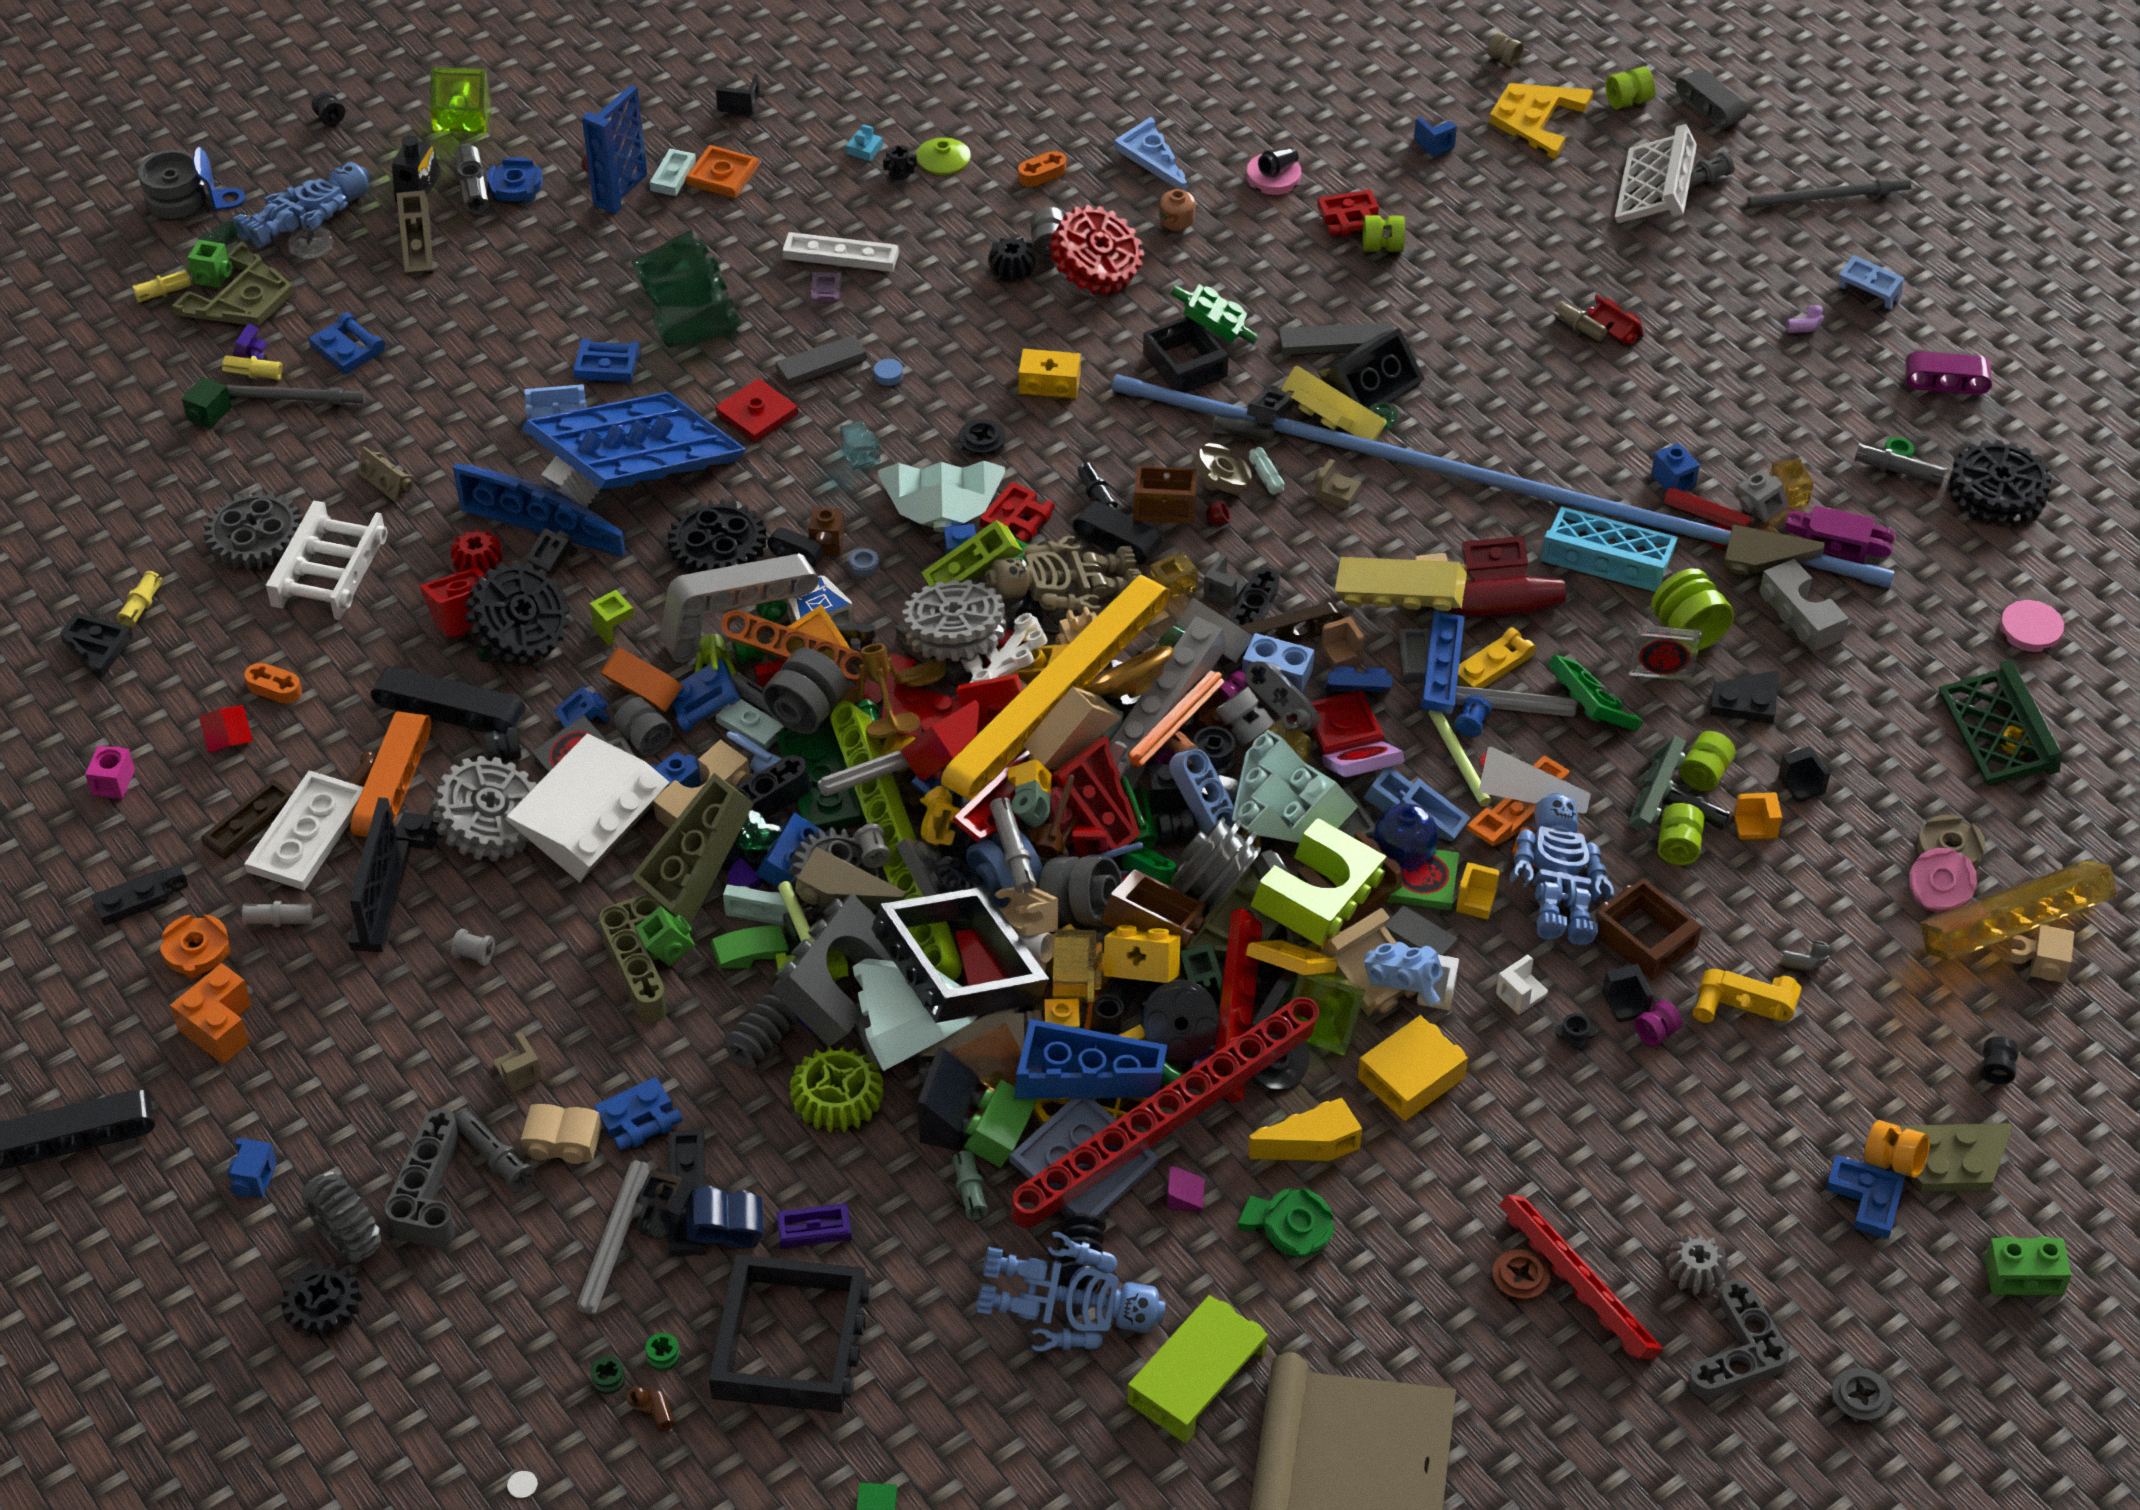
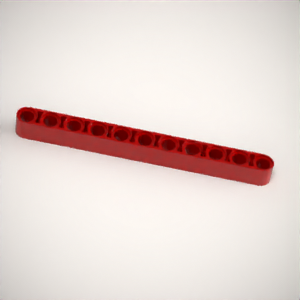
M1306 997L1292 1000L1020 1185L1015 1190L1012 1199L1011 1218L1014 1223L1023 1228H1032L1310 1038L1319 1016L1317 1004L1312 999ZM1302 1016L1305 1017L1308 1021L1302 1022L1296 1019L1295 1017ZM1269 1034H1276L1282 1039H1272L1269 1037ZM1249 1052L1252 1053L1255 1057L1247 1058L1243 1056L1242 1053ZM1215 1071H1224L1228 1074V1076H1219L1215 1073ZM1196 1089L1200 1091L1202 1094L1193 1095L1190 1094L1187 1090ZM1167 1107L1175 1113L1166 1114L1160 1108ZM1141 1126L1147 1132L1139 1133L1133 1130L1132 1127ZM1114 1145L1118 1147L1120 1150L1117 1152L1108 1151L1104 1146ZM1086 1164L1089 1165L1092 1169L1089 1171H1082L1079 1168H1077V1165ZM1051 1183L1061 1184L1064 1187V1189L1053 1190L1048 1185ZM1029 1202L1035 1205L1036 1208L1026 1210L1020 1204Z

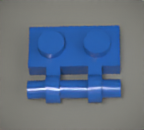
M657 1077L594 1105V1110L599 1112L602 1126L610 1138L623 1133L614 1138L615 1145L619 1151L629 1146H632V1148L644 1144V1139L657 1133L663 1135L671 1131L672 1126L683 1121L678 1109L665 1114V1112L673 1109L672 1101ZM650 1119L652 1120V1121H650V1122H648V1123H646V1124H644V1125H642V1126H640V1127H637V1125H640V1124H642V1123H644V1122H646V1121H648V1120H650Z

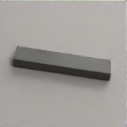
M1393 322L1279 328L1282 355L1348 352L1356 349L1380 333L1393 330L1394 325Z

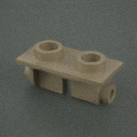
M365 446L362 447L358 474L394 502L397 501L399 492L410 491L413 488L414 482L410 475L403 473L399 469L395 470V466L386 460L380 452H371Z

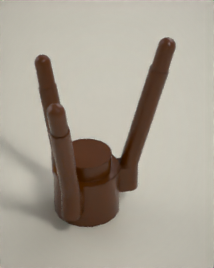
M1069 775L1053 824H1044L1039 830L1038 826L1030 827L1029 841L1034 845L1033 848L1037 855L1051 859L1062 855L1065 844L1079 821V816L1074 815L1063 835L1061 834L1060 823L1072 789L1073 775Z

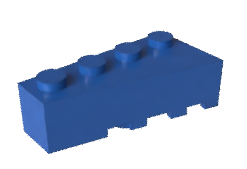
M1030 1019L1016 1074L1014 1099L1150 1098L1160 1090L1167 1045Z

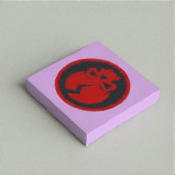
M1383 741L1322 755L1324 766L1343 777H1350L1405 762L1402 750Z

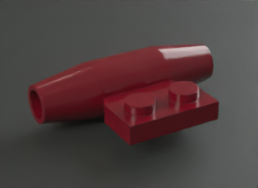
M1524 536L1463 541L1461 547L1465 570L1473 582L1465 583L1462 608H1451L1449 611L1441 612L1467 617L1530 613L1564 604L1566 600L1565 584L1563 579L1524 576L1529 564Z

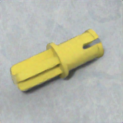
M183 270L165 277L158 275L156 279L133 285L132 288L135 291L134 294L137 302L141 303L162 295L167 297V293L189 287L191 279L188 272Z
M225 356L222 361V370L225 373L248 375L249 379L263 377L280 380L282 363L258 360L256 356H251V358Z

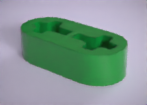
M1145 847L1123 854L1120 863L1124 869L1130 872L1136 869L1166 885L1172 883L1171 878L1175 874L1176 864L1173 861Z

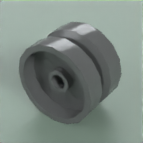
M171 149L152 154L142 161L138 168V176L141 188L143 189L146 207L151 214L160 218H182L195 213L204 205L207 199L203 180L194 171L193 154L184 150Z

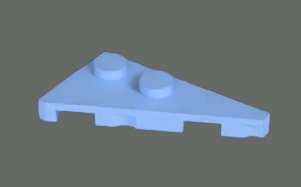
M1149 117L1114 140L1115 150L1176 189L1188 190L1185 175L1182 169L1179 170L1175 164L1176 158L1168 144L1164 142L1162 133H1158L1155 128L1154 118Z

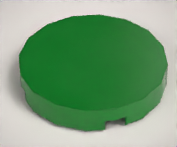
M1303 1188L1301 1190L1284 1189L1273 1196L1264 1211L1263 1226L1267 1237L1276 1248L1287 1255L1300 1258L1314 1256L1326 1247L1334 1233L1331 1208L1322 1197L1311 1190Z

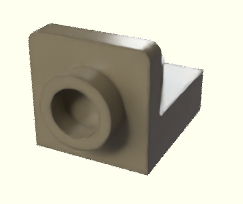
M1329 459L1323 468L1319 467L1315 474L1314 484L1317 485L1316 498L1349 509L1361 491L1362 482L1335 473L1336 461Z

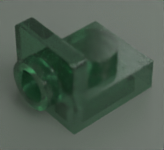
M750 810L736 839L740 848L766 851L781 835L782 829L779 825L766 824L760 811Z

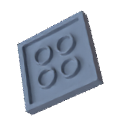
M1072 1098L1010 1154L1009 1161L1027 1178L1031 1179L1115 1122L1116 1119L1093 1098ZM1114 1145L1104 1146L1108 1151L1117 1152L1120 1150L1118 1147ZM1148 1148L1062 1207V1209L1068 1215L1091 1213L1101 1217L1158 1164L1159 1157ZM1086 1164L1077 1165V1168H1079L1082 1171H1089L1092 1169L1089 1165ZM1051 1183L1048 1185L1053 1190L1064 1189V1187L1058 1183Z

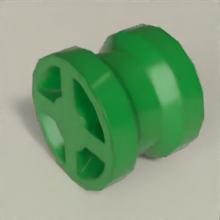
M731 640L733 653L739 665L746 664L752 658L756 660L764 658V652Z

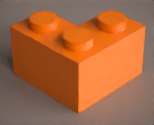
M224 964L218 965L170 1004L177 1030L223 1065L249 1044L243 1020L239 1017L242 1012L252 1005L246 983L243 978Z

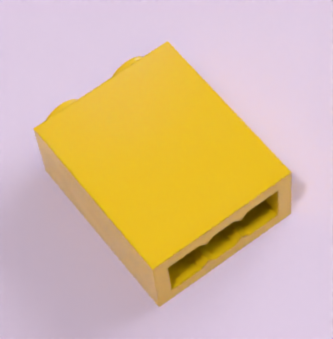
M1419 1015L1360 1057L1358 1079L1398 1116L1406 1121L1465 1078L1468 1057L1461 1047L1453 1045L1444 1037L1436 1025L1429 1023Z

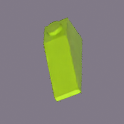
M995 520L921 573L930 587H934L936 582L941 581L946 584L954 579H957L958 582H964L965 580H972L973 582L985 576L986 571L990 570L992 563L996 559L1014 558L1023 550L1008 526Z

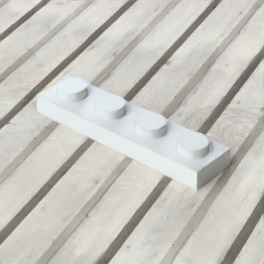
M792 232L788 233L782 250L783 259L889 272L894 271L899 255V247L894 244Z

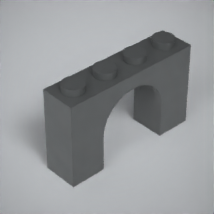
M853 893L842 901L838 898L834 899L823 911L826 915L824 920L822 918L819 919L809 929L808 934L811 937L808 940H803L793 950L792 954L795 958L793 961H787L777 971L776 976L779 979L771 988L828 1046L833 1045L849 1034L862 1016V1011L831 978L826 962L827 950H837L848 956L855 964L866 958L892 961L871 929L876 916Z

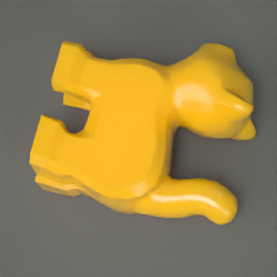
M936 786L924 798L920 799V802L928 808L921 826V837L926 842L938 845V843L944 845L952 844L955 832L950 830L953 818L961 811L958 807L953 806L952 795L948 788L944 786Z

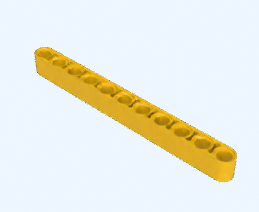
M1139 575L947 765L941 778V784L966 799L973 800L1025 749L1023 744L1073 686L1083 690L1161 612L1168 601L1170 590L1143 575Z

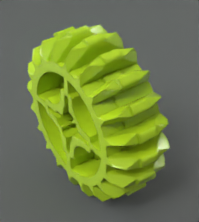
M842 1045L839 1051H833L828 1046L825 1053L815 1049L814 1058L804 1056L802 1065L796 1066L794 1076L791 1077L790 1098L793 1102L794 1110L797 1112V1115H802L805 1124L813 1122L816 1130L827 1126V1130L831 1134L835 1127H840L845 1133L849 1125H853L858 1129L861 1124L860 1120L870 1122L872 1113L878 1112L879 1102L882 1101L884 1094L882 1088L883 1077L879 1073L877 1064L871 1063L869 1055L860 1056L857 1048L851 1052H846V1048Z

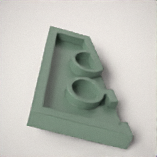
M1674 735L1651 753L1649 761L1653 764L1649 771L1645 772L1642 780L1643 783L1647 784V787H1644L1636 798L1628 823L1629 827L1641 831L1649 824L1654 825L1659 818L1662 810L1658 807L1662 797L1665 798L1673 786V781L1670 779L1674 770H1678L1685 758V753L1682 750L1686 740Z

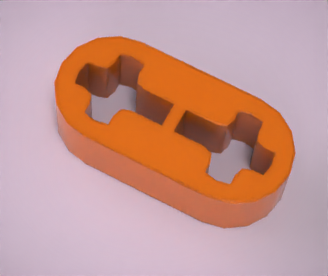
M1051 151L1022 162L1018 168L1019 182L1024 186L1033 187L1061 177L1066 173V156L1061 152Z
M266 663L250 665L244 673L247 688L254 694L284 704L293 703L302 695L300 680L294 673Z

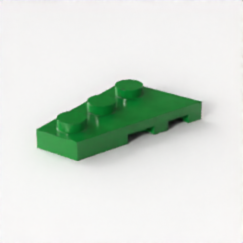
M1554 654L1548 665L1556 673L1555 678L1561 684L1568 687L1571 691L1570 696L1584 706V713L1590 719L1596 722L1604 720L1636 732L1644 722L1637 715L1623 712L1621 709L1624 703L1617 697H1612L1607 692L1601 690L1602 684L1577 661Z

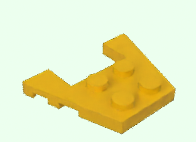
M1509 83L1491 111L1489 122L1514 137L1518 135L1529 140L1531 147L1535 149L1541 147L1548 151L1547 156L1557 159L1565 146L1566 137L1544 131L1543 128L1558 105L1584 113L1593 99L1594 91L1590 89Z

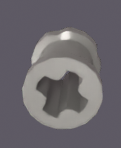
M866 824L855 833V840L860 844L863 851L861 855L862 862L868 868L881 867L891 859L890 849L885 846L883 840L884 830L878 824Z
M461 928L456 932L452 942V957L459 959L463 956L478 960L480 965L485 966L490 962L494 952V937L489 935L484 938L468 934L466 929Z

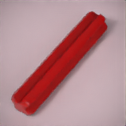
M1669 488L1666 492L1664 503L1671 507L1732 528L1733 525L1749 528L1751 524L1750 515L1675 488Z

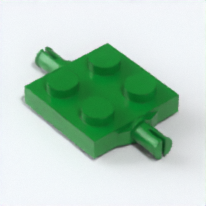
M1176 284L1170 295L1184 303V315L1230 343H1233L1235 338L1240 336L1254 345L1260 335L1245 327L1244 320L1248 313L1244 312L1239 304L1226 301L1210 287H1203L1198 284L1195 291L1189 293Z

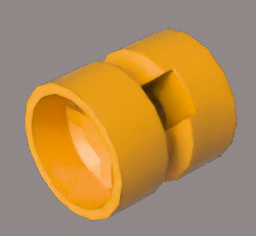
M1878 1120L1871 1128L1866 1141L1865 1161L1867 1164L1883 1169L1893 1166L1894 1172L1916 1178L1925 1166L1929 1153L1930 1138L1928 1134L1911 1129H1906L1902 1132L1900 1126Z

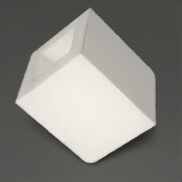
M1438 955L1444 975L1432 985L1440 1000L1430 1007L1450 1011L1459 959ZM1418 992L1417 1004L1428 1006Z
M1526 955L1500 972L1498 977L1496 994L1518 1015L1547 997L1548 990L1531 975L1533 958L1529 955Z

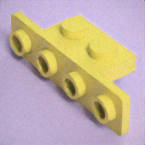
M1299 366L1293 368L1282 386V391L1285 393L1288 390L1294 391L1291 397L1300 402L1298 406L1300 410L1312 417L1315 412L1321 415L1322 419L1320 422L1334 431L1339 426L1354 436L1376 441L1386 424L1384 418Z

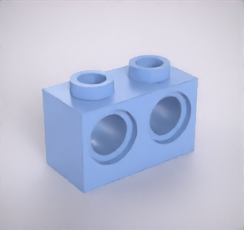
M1255 633L1243 657L1242 672L1245 673L1248 666L1256 661L1273 662L1280 667L1281 673L1303 693L1313 671L1314 649ZM1262 670V671H1261V673L1263 674V676H1264V673L1266 672V670Z

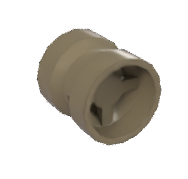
M1498 32L1493 36L1487 48L1488 56L1496 60L1502 59V62L1509 67H1514L1520 61L1524 52V44L1516 39L1511 41L1509 36L1502 32Z

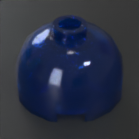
M1400 803L1389 807L1380 815L1374 826L1373 839L1389 859L1392 858L1397 861L1401 868L1411 869L1423 866L1426 859L1436 854L1438 827L1432 815L1423 807L1411 803Z

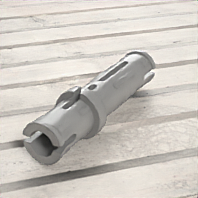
M1004 797L1005 805H1003L1002 798L993 800L989 807L1005 852L1004 863L1011 871L1015 890L1018 893H1022L1021 886L1023 885L1024 893H1027L1037 886L1029 863L1031 856L1029 851L1024 848L1010 799Z

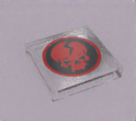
M1637 625L1629 675L1692 681L1701 631Z

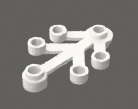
M1025 613L1015 619V632L999 652L996 647L987 648L988 652L985 655L991 662L987 669L982 668L983 662L978 653L974 654V658L971 659L963 657L961 662L966 672H971L973 675L970 683L1007 676L1020 668L1029 666L1034 661L1030 651L1041 648L1048 642L1037 618L1032 616L1031 613ZM1021 641H1027L1026 643L1019 646Z

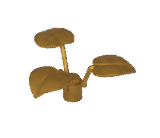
M877 643L863 647L860 651L863 664L859 665L858 689H848L839 703L848 701L855 705V702L862 701L866 676H868L873 682L879 681L888 718L870 723L866 728L867 734L872 738H886L897 733L904 734L915 731L920 726V720L916 714L907 712L896 716L893 715L885 679L889 677L888 673L891 672L895 683H906L909 687L934 683L945 675L946 658L943 661H938L935 658L897 672L892 658H888L884 644Z

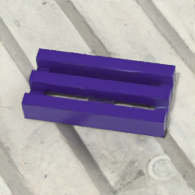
M847 1203L776 1212L780 1248L852 1240ZM842 1217V1219H836V1220H828V1221H821V1220H820V1219H828V1218ZM806 1221V1223L785 1226V1224Z

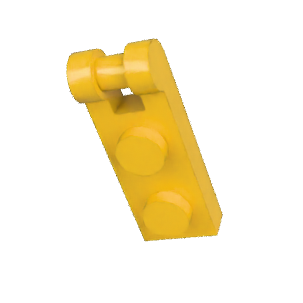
M1511 627L1500 639L1459 664L1457 683L1462 687L1483 689L1530 659L1536 652L1537 646L1530 640L1522 639L1521 633L1514 627ZM1514 647L1516 650L1511 652L1509 649Z

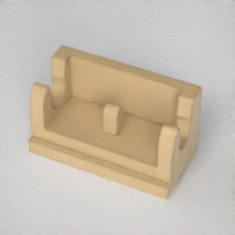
M1023 885L1021 886L1022 893H1018L1015 887L1001 889L995 893L994 896L999 899L1008 897V905L1005 908H999V910L1016 932L1024 936L1058 931L1057 897L1037 888L1024 893Z

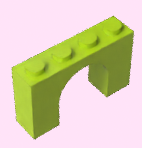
M1317 818L1303 833L1294 858L1328 877L1337 888L1312 886L1274 865L1259 882L1251 907L1321 946L1329 935L1333 938L1337 935L1343 924V919L1348 921L1352 917L1358 903L1362 905L1367 899L1371 888L1378 887L1385 874V871L1381 868L1386 856Z

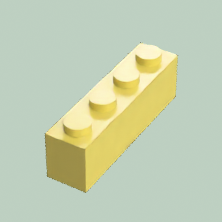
M1340 557L1335 592L1344 604L1352 607H1359L1362 604H1373L1380 608H1390L1391 605H1403L1405 608L1413 610L1425 606L1433 607L1440 611H1449L1451 608H1462L1467 573L1460 562Z

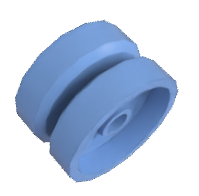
M1019 831L1024 848L1029 851L1031 856L1029 863L1037 883L1035 888L1038 889L1043 867L1032 844ZM996 833L992 836L991 840L983 839L971 845L967 849L966 859L969 866L977 870V875L983 879V887L990 894L997 907L1005 908L1009 903L1008 897L999 899L994 895L1001 889L1015 887L1010 869L1005 866V852L999 833Z

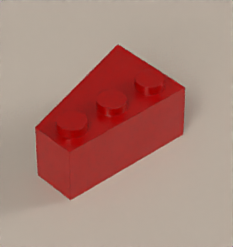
M1105 736L1094 739L1052 772L1051 786H1059L1063 791L1068 776H1074L1067 807L1072 810L1073 816H1079V821L1106 831L1109 850L1111 851L1127 846L1140 833L1128 797L1124 795L1118 777L1120 773L1118 767L1114 765L1108 747L1110 746L1108 737Z

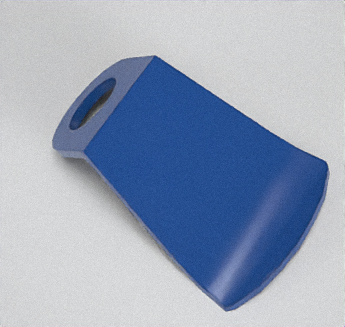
M198 147L193 154V167L197 176L205 181L208 187L213 210L231 209L242 205L245 201V193L241 189H215L209 158L206 152ZM228 194L239 196L234 202L223 201V197Z

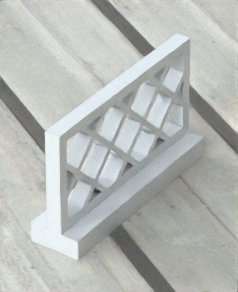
M1687 124L1677 126L1674 136L1629 148L1615 213L1617 223L1670 210L1673 217L1684 214L1697 146ZM1668 147H1671L1665 153H1662L1663 150H1665ZM1645 154L1641 159H1636L1637 156ZM1655 157L1658 158L1651 165H1647ZM1666 162L1669 163V164H1668L1667 166H1665L1661 171L1658 170V169H1659L1661 166H1663ZM1639 170H1643L1639 175L1633 177ZM1652 174L1655 175L1646 183L1643 182ZM1665 180L1658 188L1655 187L1659 182ZM1637 186L1640 187V188H1639L1637 191H1635L1632 195L1629 194V193H1630L1631 191H1633ZM1650 192V194L1646 198H1644L1643 200L1640 199L1646 193ZM1659 197L1662 198L1661 202L1652 204ZM1633 204L1636 205L1633 209L1626 211Z

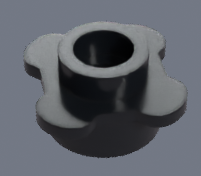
M1573 1013L1565 1017L1563 1025L1556 1026L1555 1034L1559 1038H1564L1570 1043L1572 1048L1581 1049L1588 1038L1595 1037L1596 1028L1591 1025L1586 1016Z

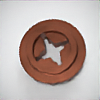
M1514 1249L1501 1254L1496 1259L1493 1265L1492 1277L1495 1281V1289L1502 1290L1506 1298L1509 1296L1518 1298L1521 1303L1524 1299L1528 1298L1536 1300L1541 1293H1546L1550 1282V1270L1544 1259L1536 1253L1524 1249ZM1527 1268V1279H1522L1520 1282L1515 1283V1274L1519 1275Z

